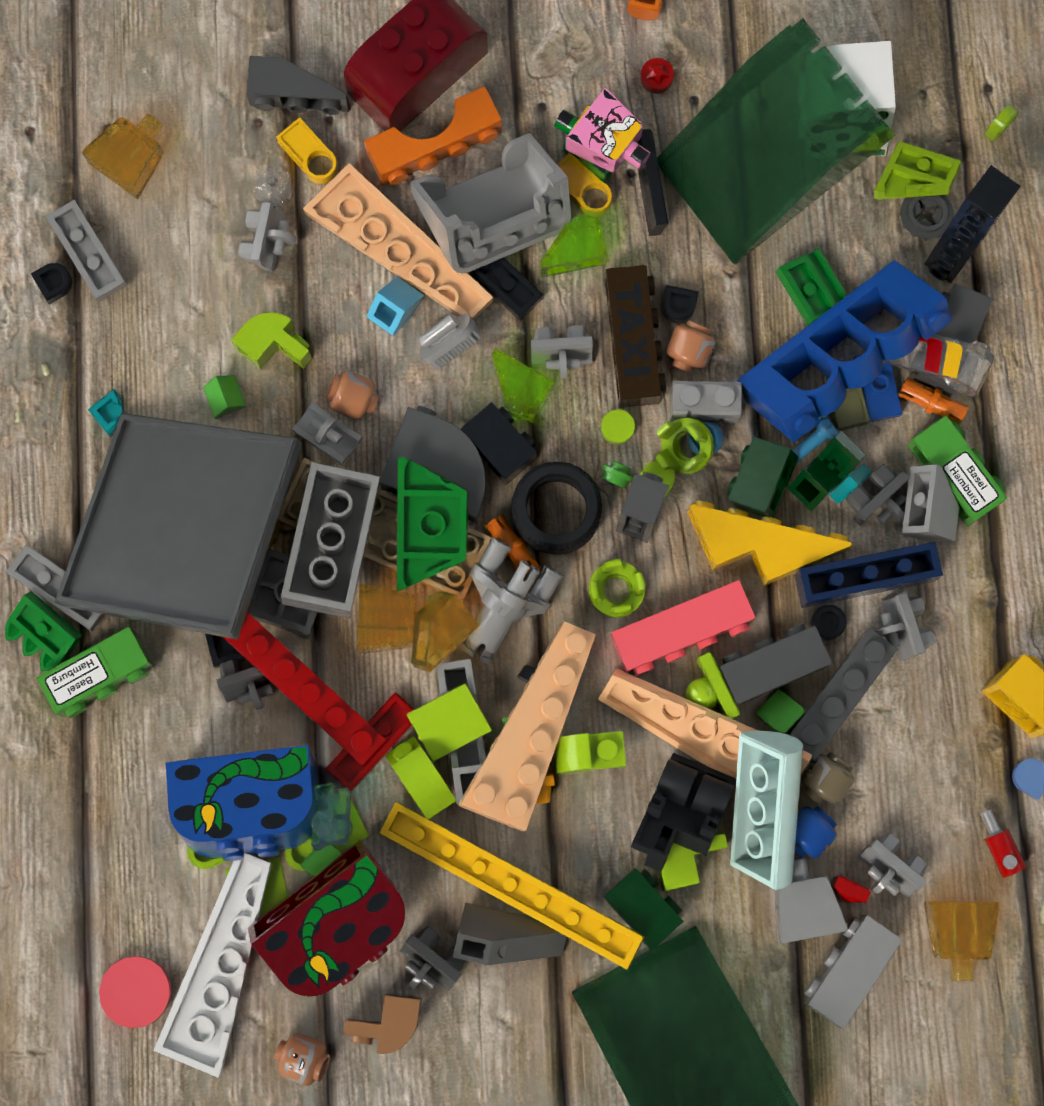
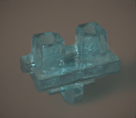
M333 783L315 786L316 800L319 808L311 819V846L315 851H319L329 845H348L349 836L353 832V824L350 821V790L348 787L337 789Z

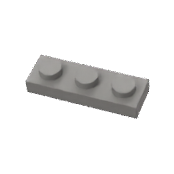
M75 200L45 216L97 302L104 300L127 286Z
M28 545L24 546L6 571L8 575L90 631L94 630L104 614L63 607L55 603L65 571Z

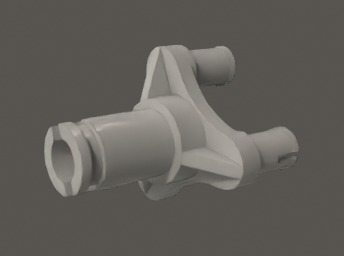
M495 537L491 538V542L479 563L475 562L469 572L484 605L466 635L467 641L463 642L460 646L466 654L473 657L479 645L483 644L478 651L480 656L478 660L486 664L491 663L492 654L497 652L514 621L519 622L523 617L546 614L551 605L549 600L560 580L564 577L560 572L547 565H544L541 572L535 566L531 565L530 567L528 562L521 560L509 584L499 579L497 571L512 547ZM540 574V576L538 577V579H537L536 583L534 584L532 590L529 591L530 588H531V586H532V584L534 583L536 577Z

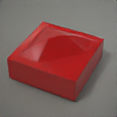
M842 875L835 876L832 879V889L838 893L841 900L845 903L867 902L871 894L870 889Z

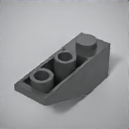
M249 56L246 95L250 106L263 111H271L274 107L287 108L289 111L304 113L307 109L320 110L328 115H337L340 111L349 112L347 93L284 58Z
M465 903L453 958L484 965H495L557 957L563 954L567 936L534 918Z

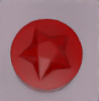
M662 58L650 59L642 67L641 84L651 93H663L672 85L674 70L671 64Z

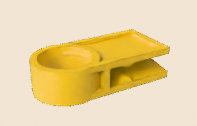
M300 117L276 136L277 143L312 182L326 184L336 176L338 167L333 152L323 144ZM318 156L328 157L332 160V169L325 175H315L308 169L312 159Z
M569 152L557 165L568 177L570 200L588 216L598 217L604 215L611 206V189ZM590 189H600L606 194L607 203L601 208H590L584 203L583 195Z

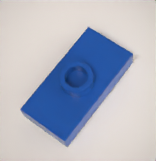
M861 354V355H855L854 358H853V360H855L856 358L862 356L863 354ZM883 360L884 366L881 374L872 383L861 387L870 422L896 418L902 415L890 360Z

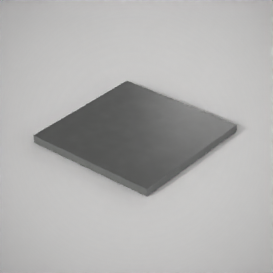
M121 413L55 603L63 607L238 640L302 442L292 437Z

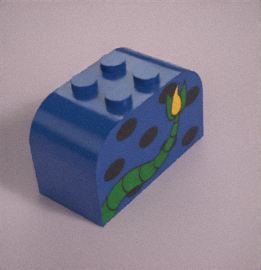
M308 745L165 762L168 811L171 823L188 847L201 856L208 858L223 857L224 861L244 859L245 853H258L260 857L276 856L279 854V850L295 848L311 838L318 827L320 805L315 760Z

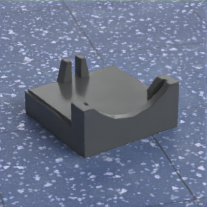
M268 548L247 612L257 621L282 628L308 639L317 612L282 604L281 593L290 556Z

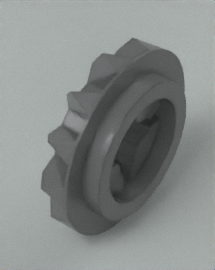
M946 195L909 197L904 199L899 215L901 216L903 228H906L912 237L923 238L927 241L937 237L940 238L954 218V210L951 201ZM921 208H924L925 211L937 209L931 217L932 223L928 222L927 219L916 220L921 213Z

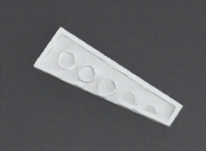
M247 853L244 854V859L233 861L153 1051L217 1078L221 1076L252 950L248 927L259 920L272 863Z

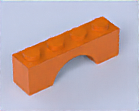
M483 86L455 99L453 119L449 126L439 135L428 139H414L392 127L364 140L365 150L382 186L389 183L397 185L405 181L409 174L418 170L428 171L437 166L439 161L446 157H459L466 153L469 147L477 143L487 144L492 142L499 136V133H502V119L486 87Z

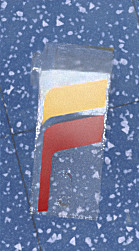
M934 334L928 340L921 337L918 346L908 355L895 360H883V362L944 379L947 385L955 391L973 397L979 394L995 357L991 353V348L982 342L973 341L971 344Z

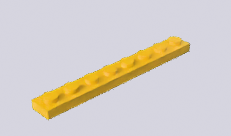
M395 802L380 831V834L625 969H629L645 936L431 819L427 820L425 816L399 802Z

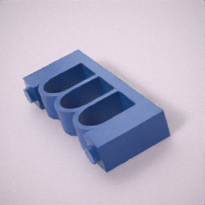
M893 260L740 377L737 382H741V391L745 401L793 443L820 423L819 417L834 412L843 404L847 395L846 388L855 389L872 383L881 374L884 366L883 360H895L908 355L918 346L921 337L928 340L953 321L947 299L904 266ZM883 309H886L903 322L898 328L885 333L875 332L864 325ZM846 337L851 338L866 350L862 356L851 361H838L827 354L829 350ZM811 364L829 378L824 385L813 390H801L789 382Z

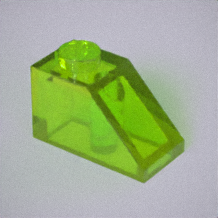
M582 215L573 218L570 223L565 224L540 261L541 278L606 265L608 253L600 218Z
M495 348L492 353V364L504 407L509 409L508 412L514 419L523 423L527 419L535 423L554 390V381Z

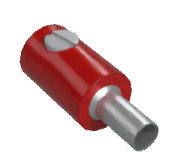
M991 809L980 813L990 834L984 840L1002 878L1027 868L1009 829L1001 830Z

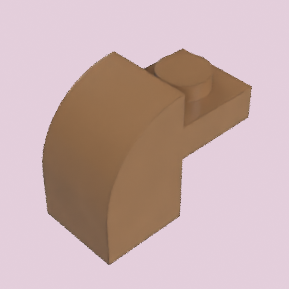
M386 994L384 996L381 1022L348 1018L345 1020L343 1035H350L351 1042L371 1045L373 1038L379 1039L377 1054L394 1052L402 1048L414 1035L419 1022L422 998Z

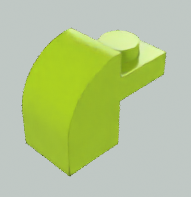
M267 312L250 318L231 339L234 348L260 369L277 349L303 369L312 360L308 350L310 345L296 333L290 336L295 329L292 319L280 313Z
M623 731L597 734L585 733L559 737L553 754L555 775L587 773L591 770L626 767Z
M414 736L399 744L385 755L427 820L457 801Z
M715 834L708 852L728 848L725 834ZM673 843L664 867L659 872L663 891L700 883L694 855L701 853Z

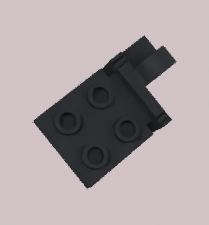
M673 753L666 763L657 789L652 796L631 845V848L647 854L644 865L661 872L673 843L707 856L712 840L736 786V778Z

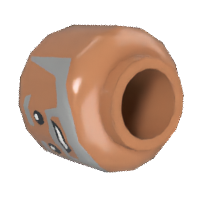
M689 320L686 325H677L666 348L667 354L674 358L672 365L691 373L693 367L698 369L705 368L716 345L715 338L711 336L712 330Z
M347 370L341 375L335 374L329 386L326 399L330 400V408L333 411L354 420H359L364 416L365 412L372 414L379 395L374 393L375 384L371 379Z
M294 1033L287 1041L281 1040L275 1051L274 1060L278 1061L280 1076L298 1084L309 1086L315 1081L320 1082L329 1066L330 1055L327 1054L325 1043L301 1033Z

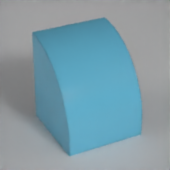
M397 276L377 292L366 317L393 336L409 320L424 295Z

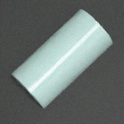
M746 731L741 732L739 735L730 865L772 889L779 890L789 886L793 878L803 743L793 736L779 732Z

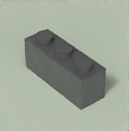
M956 283L948 293L942 292V295L947 299L953 321L931 337L940 340L943 345L939 372L934 373L924 370L927 346L924 353L920 351L917 353L911 370L916 372L913 380L934 390L937 387L943 390L942 394L949 398L957 390L993 300L991 297ZM946 341L960 344L963 349L957 379L942 375L947 351Z
M644 472L643 475L635 473L620 513L616 532L648 543L669 486L662 483L663 479L648 472Z
M804 624L785 631L786 638L774 642L772 637L753 645L755 651L745 656L742 655L741 651L722 658L724 665H721L719 669L737 706L825 669L832 664L815 625L807 629Z

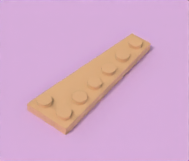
M350 163L303 208L304 213L308 217L457 316L468 314L475 320L493 302V297L468 273L461 274L454 271L447 262L441 248Z
M565 621L560 624L540 659L537 669L527 682L524 692L510 712L507 722L493 742L490 752L464 793L459 807L522 832L526 831L596 634Z
M617 668L598 698L604 704L705 766L734 778L737 777L740 733L758 731ZM804 750L801 773L812 757V754Z

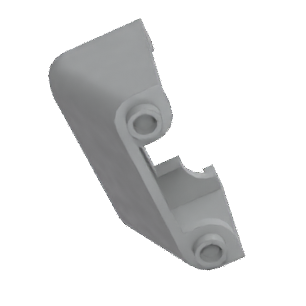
M530 133L515 138L505 146L502 152V166L446 189L444 181L434 174L426 175L410 182L412 195L447 262L457 273L471 272L553 237L568 227L571 221L568 177Z

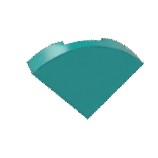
M113 389L88 409L111 438L114 435L121 413L124 412L122 400L116 390Z
M863 463L829 496L837 504L843 502L871 475L872 471Z

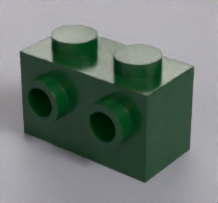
M753 436L750 445H746L742 452V466L738 476H734L729 484L728 500L736 508L762 517L775 518L799 457L791 448Z
M634 868L609 890L603 898L632 930L645 936L643 943L652 951L684 922L678 916L683 911L669 895L665 899L660 896L655 890L659 885L658 882L646 869L639 872Z

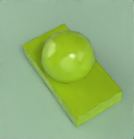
M708 652L698 657L696 663L703 678L695 679L689 683L686 688V699L711 710L717 705L722 715L733 720L740 715V711L712 653Z

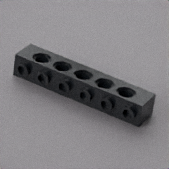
M991 165L966 197L924 263L928 267L929 272L939 280H947L949 283H952L1021 186Z

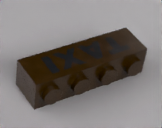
M646 265L608 268L605 272V287L618 406L623 408L659 404L661 394L666 393L665 374L658 372L657 361L662 360L661 340L655 341L654 328H659L657 308H651L650 296L655 295L654 276L647 275Z

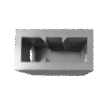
M807 858L794 860L792 883L783 889L774 890L777 943L783 944L848 931L828 877L822 876L811 879Z

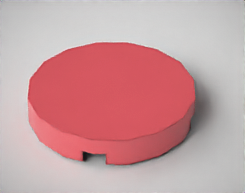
M142 956L123 958L111 965L102 977L99 988L100 1004L107 1017L117 1025L128 1028L145 1027L158 1020L165 1012L172 994L170 979L164 968L152 959Z

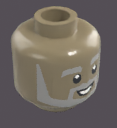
M831 752L827 756L820 754L815 761L811 762L802 775V782L808 787L805 794L821 806L825 801L831 804H838L854 782V777L850 773L853 767Z

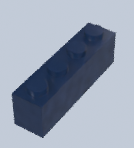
M935 542L800 568L794 574L801 608L931 583L943 576Z

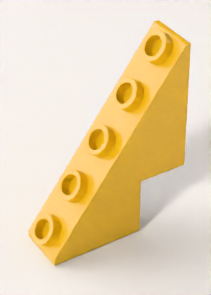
M696 500L693 505L689 506L687 511L713 571L750 555L764 586L792 575L800 568L813 566L844 553L852 546L851 542H848L849 538L842 534L828 533L827 537L815 534L814 528L805 525H795L794 528L782 526V521L772 517H762L761 520L749 518L747 512L739 509L730 508L728 512L714 509V504L706 501Z

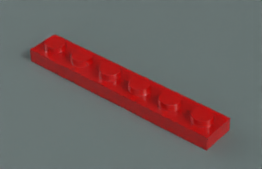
M248 612L238 640L223 637L362 766L386 741L381 734Z

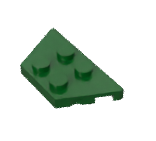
M398 457L396 591H402L467 560L468 490L407 457Z

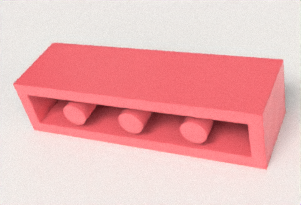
M740 580L615 630L611 632L610 638L624 672L631 673L634 671L635 676H640L655 669L653 663L666 658L667 663H671L687 656L685 650L697 645L699 650H703L717 644V637L729 632L730 636L734 637L750 630L748 624L752 623L756 617Z

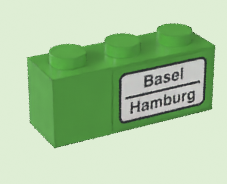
M946 415L915 436L907 446L922 466L935 464L942 466L959 505V517L969 527L1007 499V496L1004 494L1006 490L1000 479L995 475L991 476L984 467L985 460L980 452L975 448L971 449L964 440L965 434L956 421H950Z
M127 627L41 674L36 679L54 713L61 717L67 715L68 718H72L87 709L86 704L96 698L99 701H103L118 692L116 687L129 681L130 684L141 681L149 675L147 670L153 668L154 665L135 630Z

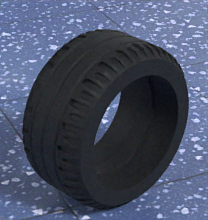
M547 462L538 465L528 471L515 488L512 498L514 526L527 544L540 552L560 555L576 551L589 542L599 526L602 514L600 491L592 477L578 466L566 462ZM562 482L569 484L583 496L586 504V514L581 525L574 531L564 535H551L542 532L531 522L527 511L529 498L538 487L546 483Z

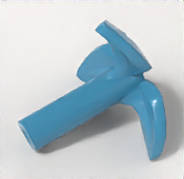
M827 416L819 417L820 423L817 425V430L793 449V452L799 457L797 463L826 439L833 440L840 433Z

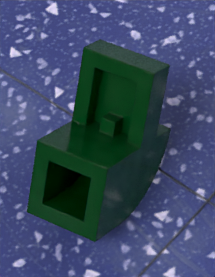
M841 431L801 471L787 489L810 511H813L855 469L866 454Z

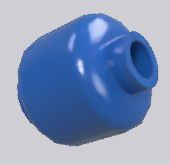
M816 806L814 809L803 807L798 812L795 854L799 858H802L805 854L810 858H818L837 837L834 830L837 824L820 807Z

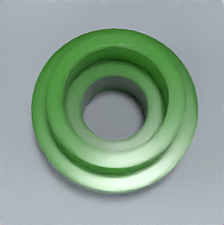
M612 460L610 466L603 464L602 469L604 472L601 478L625 489L628 482L633 481L634 477L629 475L631 468Z

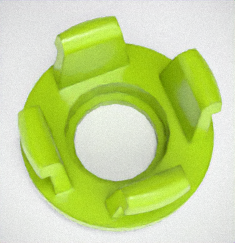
M680 418L672 423L670 421L664 423L656 432L662 438V452L658 453L655 458L663 469H673L682 474H691L705 468L711 460L714 449L713 438L707 426L695 418ZM687 433H690L695 441H699L700 445L699 453L693 458L686 457L680 448L681 439Z
M621 559L608 560L598 567L591 576L588 587L589 597L594 607L606 616L619 618L630 615L639 608L644 599L645 580L643 574L634 566L623 562ZM613 578L624 580L629 587L627 598L619 603L609 601L604 594L605 584Z

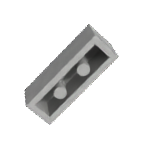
M861 915L859 919L856 917L852 918L847 925L848 931L843 932V935L847 938L840 948L834 946L824 960L823 964L827 966L826 970L820 978L814 976L804 991V994L808 996L804 1004L841 1029L846 1028L903 941V939L868 915Z

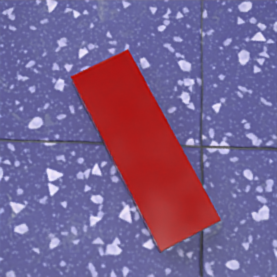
M395 692L367 722L386 741L363 766L343 748L325 770L352 793L412 727L406 714L414 710V708Z

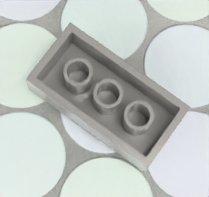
M311 462L281 593L283 605L351 618L378 495L380 476Z

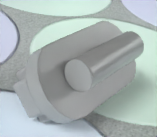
M451 313L418 338L422 345L419 353L420 358L425 363L431 364L435 369H441L445 364L451 362V359H454L458 354H461V352L473 346L474 343H477V339L480 338V329L468 314L456 317Z

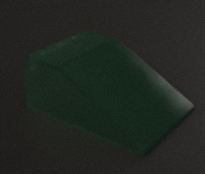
M804 18L793 27L791 25L787 26L751 56L657 157L660 169L734 265L895 136L868 100L861 103L857 108L854 107V104L864 95L847 73H844L835 81L833 80V77L842 70V67L827 47H821L814 54L811 52L821 43V40Z
M696 926L658 945L652 951L649 950L634 958L629 969L619 966L572 991L629 1106H798Z

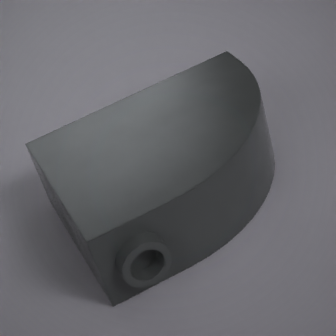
M418 406L417 409L408 407L380 479L381 489L397 495L398 457H407L468 490V520L477 523L485 499V473L481 457L475 445L458 427L436 417L437 413L423 406Z

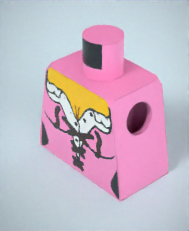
M606 88L603 89L566 137V150L610 172H615L624 159L640 170L651 154L637 143L643 131L641 122Z

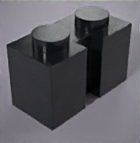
M491 402L466 423L461 430L470 438L479 455L488 463L491 470L507 485L537 459V452L534 450L537 445L525 431L520 434L512 425L515 420L504 407L501 406L498 409Z

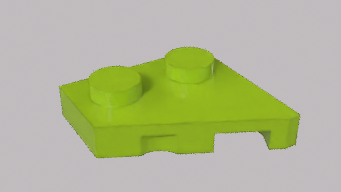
M898 141L874 190V198L881 200L948 195L961 169V161Z

